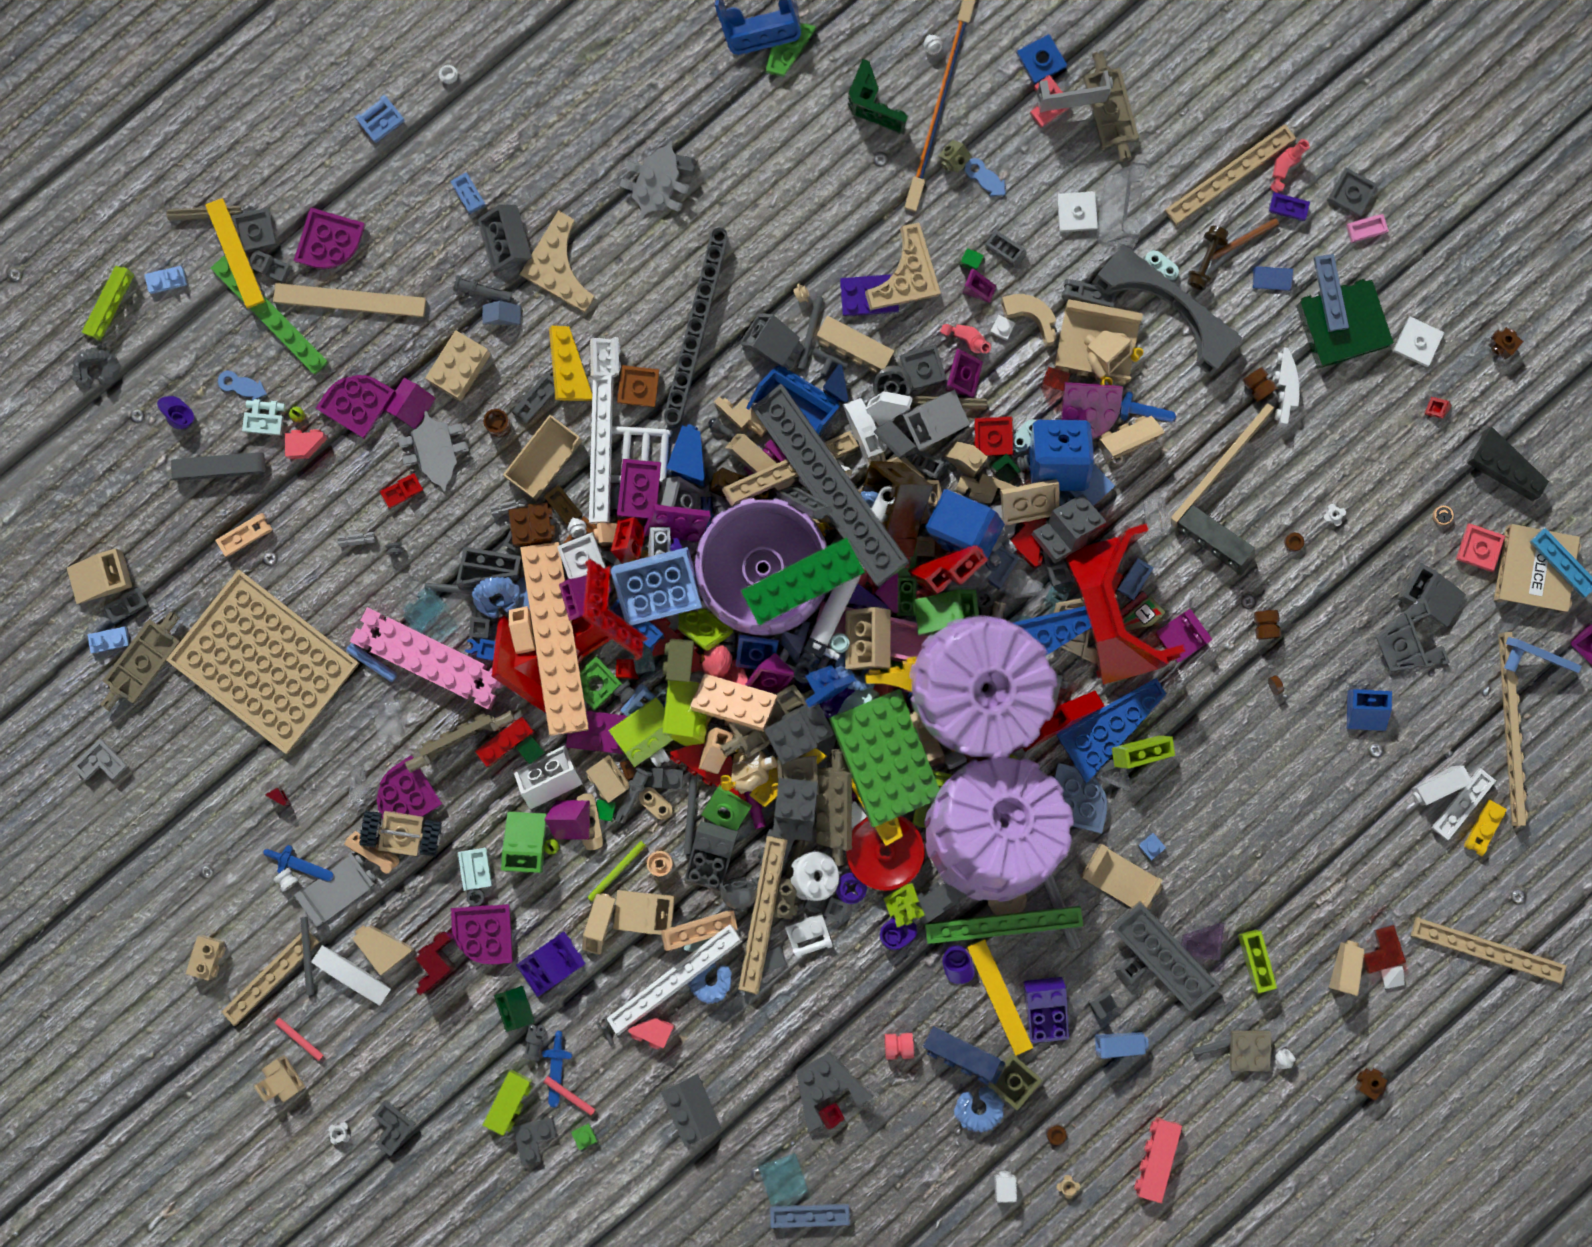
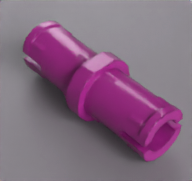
M752 791L745 792L744 795L747 803L752 805L748 813L752 816L754 828L767 826L761 810L763 809L762 805L750 796Z

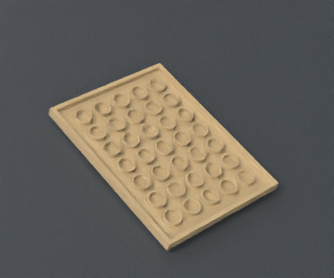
M239 569L166 659V661L285 754L290 752L359 665L358 661Z

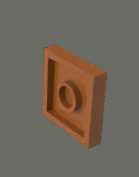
M622 365L617 403L655 408L660 370Z

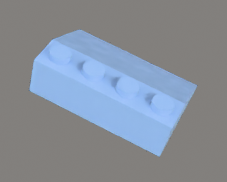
M688 547L615 565L611 569L625 622L629 625L702 608Z

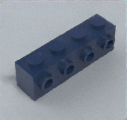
M934 1026L923 1045L928 1056L936 1060L940 1057L944 1059V1064L952 1068L956 1065L962 1068V1073L970 1077L974 1074L978 1076L977 1080L986 1085L989 1082L996 1085L1006 1065L1002 1059Z

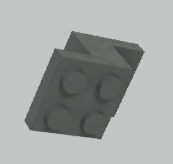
M1082 494L1054 509L1049 522L1034 530L1032 536L1051 560L1057 563L1085 547L1089 535L1104 527L1106 521Z
M806 704L782 716L781 721L764 729L782 765L816 748L817 743L834 735L819 704L808 707Z
M779 778L773 837L812 840L818 782Z

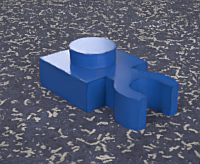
M467 639V642L473 643V648L471 650L465 649L466 653H477V658L493 661L495 641L480 639V643L473 639Z

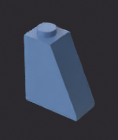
M1141 1032L1095 1034L1096 1055L1100 1058L1146 1054L1145 1049H1148V1038Z

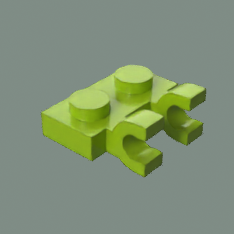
M907 884L884 898L890 917L895 916L897 928L904 924L909 925L913 923L912 920L916 917L919 919L925 916L923 910L916 906L919 900L913 884Z

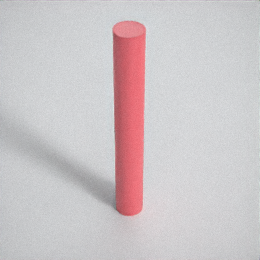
M1144 592L1139 594L1120 611L1122 619L1148 598Z
M280 1017L276 1020L274 1024L316 1060L320 1061L324 1055Z
M549 1076L545 1078L543 1083L590 1116L594 1113L595 1109Z

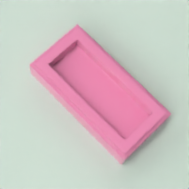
M1383 214L1346 225L1351 243L1389 232Z

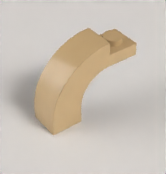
M1013 294L1002 297L1001 306L1005 318L1026 316L1033 319L1039 326L1045 347L1053 345L1056 333L1051 326L1055 325L1056 318L1043 301L1026 294Z
M914 711L913 714H910V719L913 727L917 730L930 766L933 767L944 763V754L938 740L926 729L921 718Z

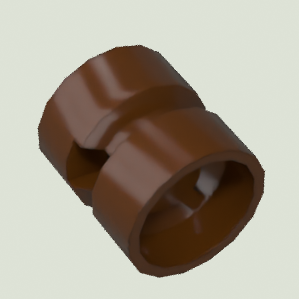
M1263 366L1242 380L1248 389L1253 390L1251 394L1257 402L1278 389L1272 379L1268 380L1269 374Z
M501 409L489 410L483 419L484 426L494 437H505L511 430V421Z
M1279 610L1254 612V623L1258 625L1255 629L1256 640L1281 637V627L1277 625L1280 621Z

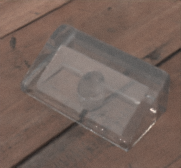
M1158 497L1143 500L1145 522L1149 529L1147 538L1170 536L1166 498Z

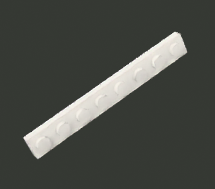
M612 376L593 377L590 524L610 523Z
M729 924L610 1015L607 1020L617 1035L622 1034L741 943L742 940L734 927Z

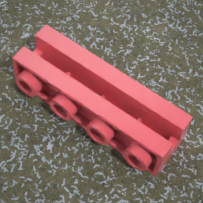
M1156 1117L1155 1121H1152L1150 1126L1151 1138L1145 1144L1144 1151L1147 1152L1145 1160H1141L1139 1171L1142 1172L1140 1179H1136L1134 1190H1136V1194L1139 1197L1162 1203L1182 1125L1179 1123L1166 1121Z

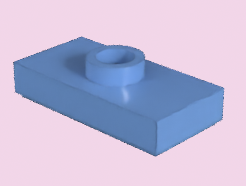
M467 172L450 181L469 214L486 206Z
M1137 558L1117 591L1134 600L1152 572L1153 567Z

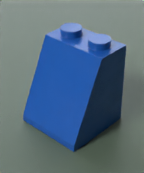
M688 424L687 427L682 425L667 465L668 474L674 477L679 476L688 482L705 487L701 432L693 425Z

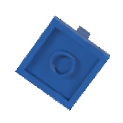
M832 665L811 672L805 677L815 694L805 700L808 707H812L830 700L853 684L856 679L853 674L839 678L838 672Z

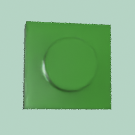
M590 1123L571 1132L579 1150L598 1141Z

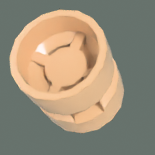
M665 851L652 853L647 860L649 872L655 876L667 875L673 868L672 856Z

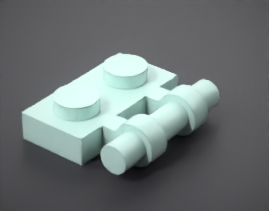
M254 399V401L247 400L246 408H252V413L244 412L242 431L245 433L282 436L284 417L277 415V411H285V404L278 403V401H271L270 403L261 402L258 399ZM260 410H269V415L260 414Z

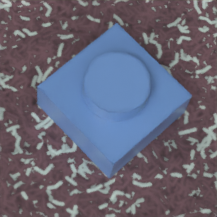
M1154 833L1150 834L1138 845L1150 860L1154 859L1166 848Z

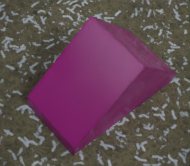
M971 269L963 293L990 303L997 285L975 269Z

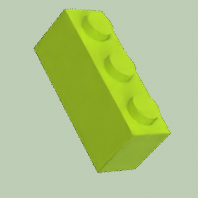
M1158 735L1113 747L1114 767L1128 769L1175 756L1173 737Z
M1254 930L1238 934L1253 992L1262 993L1277 989L1262 931Z
M511 1069L482 1125L502 1136L506 1132L510 1133L515 1124L512 1121L515 1114L519 1115L524 1106L521 1103L524 1096L528 1097L533 1088L530 1085L532 1079Z

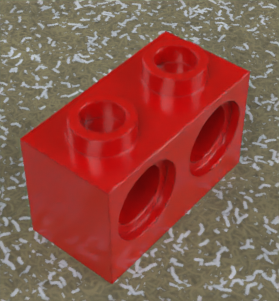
M635 517L618 520L611 552L622 564L639 560L645 536L644 528Z

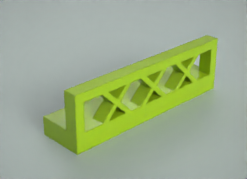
M115 265L82 330L83 334L101 342L134 277L130 270Z

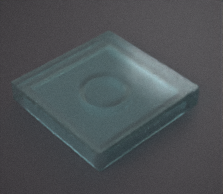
M796 1153L758 1165L770 1204L808 1192Z

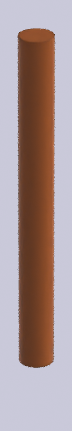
M1275 218L1217 249L1213 254L1212 260L1278 226V220Z

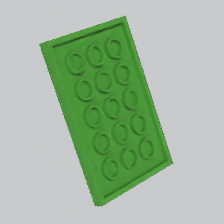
M900 689L829 717L871 827L878 826L935 801L940 789L917 730L912 725L910 713Z

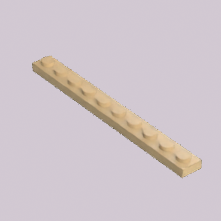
M1504 632L1498 634L1511 821L1512 826L1526 825L1528 813L1525 810L1524 804L1527 796L1525 790H1523L1525 773L1522 771L1524 756L1520 749V744L1522 743V734L1519 732L1521 716L1518 713L1517 707L1520 699L1516 693V686L1518 685L1517 675H1515V672L1504 668L1513 648L1506 644L1508 637H1512V632Z

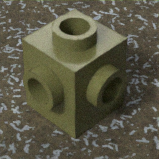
M952 140L938 155L942 161V167L947 171L951 170L956 173L962 170L972 158L965 145L955 140Z

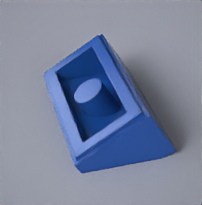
M1256 266L1253 270L1252 288L1290 291L1294 269Z

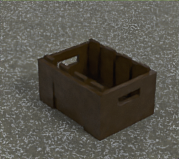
M871 461L861 492L873 491L879 494L883 488L892 487L891 492L883 493L884 501H893V503L887 504L885 515L890 516L888 521H883L882 524L906 557H913L918 540L917 535L933 485L903 462Z

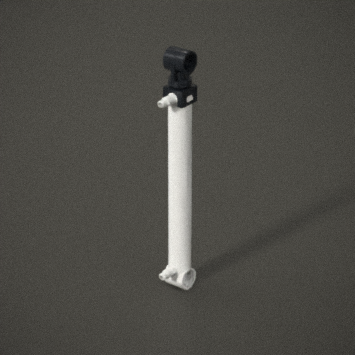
M892 487L883 488L872 507L881 523L888 521L890 515H885L887 504L893 503V501H884L883 493L891 492ZM861 575L832 590L804 648L809 654L803 651L794 669V677L798 682H808L807 678L802 679L798 676V670L804 667L809 670V673L814 672L820 662V659L816 658V656L822 658L824 654L832 659H839L840 654L827 648Z

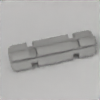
M526 498L518 499L517 502L514 500L500 504L501 506H492L490 510L492 516L497 517L501 516L502 513L503 515L508 514L509 509L528 508V502Z
M368 532L365 535L363 533L348 535V537L339 536L337 541L340 547H345L348 544L353 546L365 544V542L375 543L376 536L373 532Z

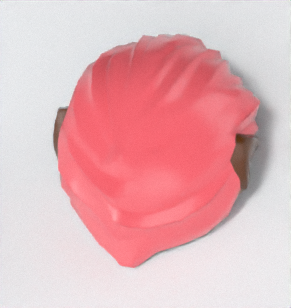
M717 644L710 650H705L702 653V659L699 662L702 672L721 678L731 669L732 655L724 645Z

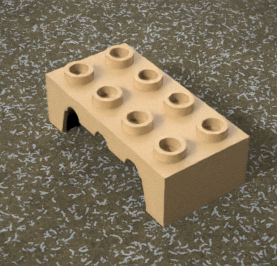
M549 415L503 476L536 501L575 452L582 440L577 434Z

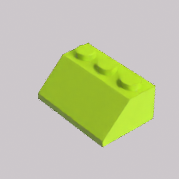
M668 680L662 734L684 746L703 744L708 715L693 711L690 707L700 683Z
M657 697L609 730L634 767L673 740L662 734L665 708Z

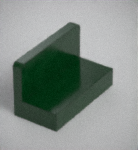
M523 986L494 995L506 1032L534 1023Z

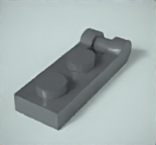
M1066 279L1064 281L1065 290L1062 291L1061 295L1063 300L1068 301L1069 299L1111 308L1114 307L1117 291L1106 294L1095 285L1073 279Z
M546 373L513 409L512 413L516 417L519 416L525 425L532 421L534 416L555 394L554 378ZM526 406L531 409L528 413L523 410Z

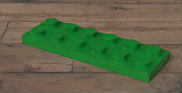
M846 537L741 590L758 626H761L864 574L865 571Z

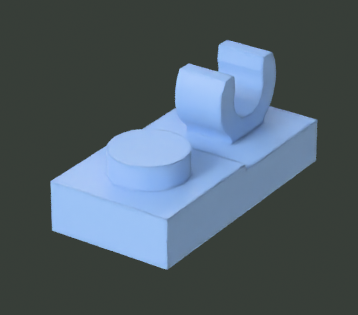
M182 265L144 274L150 294L187 285Z
M127 627L87 634L90 653L92 654L130 645Z

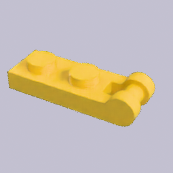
M1487 800L1464 843V847L1469 850H1475L1476 854L1482 857L1507 809L1492 800ZM1476 838L1481 840L1480 844L1475 842Z

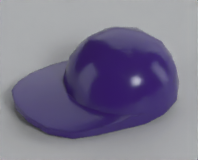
M166 396L158 400L157 406L171 427L186 429L193 423V411L180 398Z
M893 917L881 927L879 940L888 950L895 951L901 949L916 937L917 926L913 921L909 925L904 924L897 928L895 917Z
M952 946L946 950L942 963L947 979L956 984H964L971 981L975 971L968 950L962 946Z

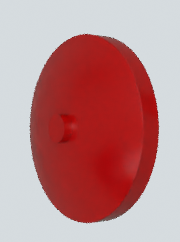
M903 816L897 817L902 837L885 846L875 827H871L868 817L859 822L852 830V849L846 851L847 861L857 879L870 888L877 890L900 888L908 884L917 875L924 859L922 837L913 823Z

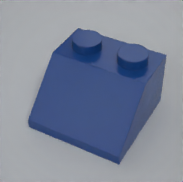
M739 635L736 667L756 670L766 659L774 653L777 654L778 640Z

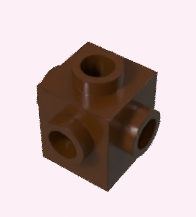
M1505 327L1501 331L1498 329L1490 337L1492 341L1488 346L1491 347L1493 353L1502 356L1506 360L1515 353L1524 341L1518 337V334L1513 329Z
M1365 1068L1364 1071L1362 1070L1358 1074L1354 1089L1376 1101L1378 1096L1382 1095L1386 1090V1082L1388 1080L1382 1077L1383 1073L1379 1070Z

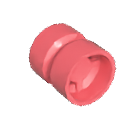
M901 1033L900 1036L885 1034L886 1060L897 1059L898 1056H901L902 1059L914 1058L912 1033Z

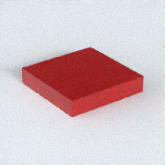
M1012 416L974 418L975 447L986 456L1014 455Z

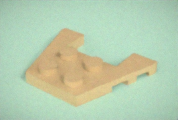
M1083 598L1056 603L1054 613L1085 606ZM1090 629L1061 646L1099 666L1097 649L1087 647Z

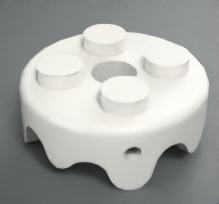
M810 852L793 861L791 867L794 868V874L791 878V883L796 888V895L799 898L820 901L827 899L835 892L839 883V871L836 863L830 856L822 852ZM815 871H818L820 874L818 882L814 879Z

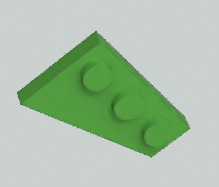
M800 23L801 35L798 40L773 46L766 73L785 77L815 31L816 26Z

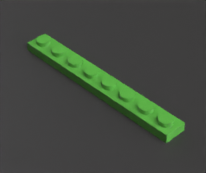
M223 256L211 269L243 301L227 258ZM265 297L264 303L250 308L314 375L318 374L329 363Z
M1081 906L930 922L926 923L925 927L927 943L931 944L1082 927L1083 920Z

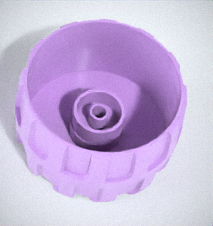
M750 498L742 500L741 504L733 506L725 512L721 511L712 520V523L700 539L695 559V576L698 589L709 610L720 621L737 631L755 636L775 635L790 631L805 622L817 610L826 593L758 626L741 590L828 547L827 543L811 517L789 505L788 502L780 499L755 500ZM765 564L769 567V570L762 574L758 571L759 565Z
M994 617L960 618L948 622L947 627L941 629L936 634L929 635L921 645L922 649L910 670L909 678L912 679L913 695L911 702L914 711L919 715L926 729L945 746L971 756L1003 757L1010 754L1014 748L1020 745L1026 747L1038 737L1039 729L1044 721L1050 720L1055 708L1052 698L1053 688L1057 686L1056 672L1048 664L1045 657L1047 651L1043 645L1021 627ZM987 682L989 688L986 692H982L981 686Z
M1008 755L997 758L990 757L981 762L973 760L952 775L939 790L925 818L926 850L929 858L932 859L939 871L940 877L949 886L952 885L957 890L966 894L967 897L979 901L982 899L998 900L999 902L1012 900L1043 883L1066 857L1071 846L1069 829L1073 825V814L1071 807L1065 803L1061 795L1064 790L1054 777L1047 776L1040 771L1039 764L1026 758L1022 760L1008 758Z

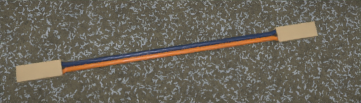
M975 0L962 1L957 19L959 22L917 174L912 179L904 208L906 210L917 211L925 182L923 177L965 27L970 22Z

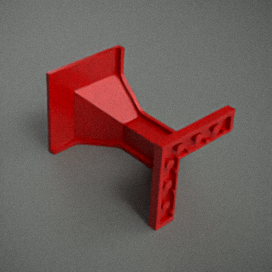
M1147 523L1128 528L1119 537L1085 546L1064 558L1083 598L1096 643L1099 670L1096 673L1098 679L1101 678L1103 685L1158 670L1169 665L1168 663L1181 658L1180 654L1185 652L1183 644L1164 650H1155L1129 634L1125 630L1114 594L1112 580L1125 549L1129 543L1138 541L1149 531Z
M592 559L585 562L587 576L583 616L571 621L578 664L586 655L612 639L634 654L635 660L640 659L643 653V642L649 638L608 609L610 566L604 569ZM503 615L498 619L491 677L546 713L536 646L534 651L516 654L509 627V619Z

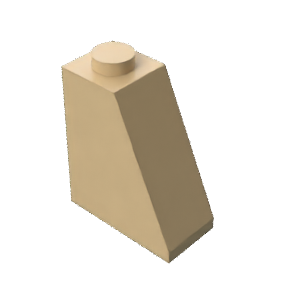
M954 441L943 455L945 459L970 478L976 476L988 458L975 446Z
M596 894L583 934L582 950L601 955L615 906V899L608 894Z
M363 925L355 931L356 936L352 938L380 976L388 972L415 950L412 946L372 925L367 927Z
M1349 940L1347 944L1340 943L1329 988L1358 996L1364 949L1359 947V943Z

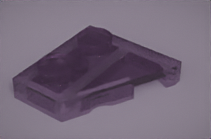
M1220 922L1183 934L1181 944L1194 957L1220 961L1225 923Z

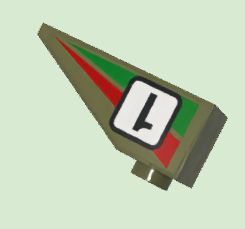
M1149 596L1122 619L1125 630L1130 632L1147 628L1152 624L1157 626L1164 620L1162 616L1165 614V611L1152 596Z

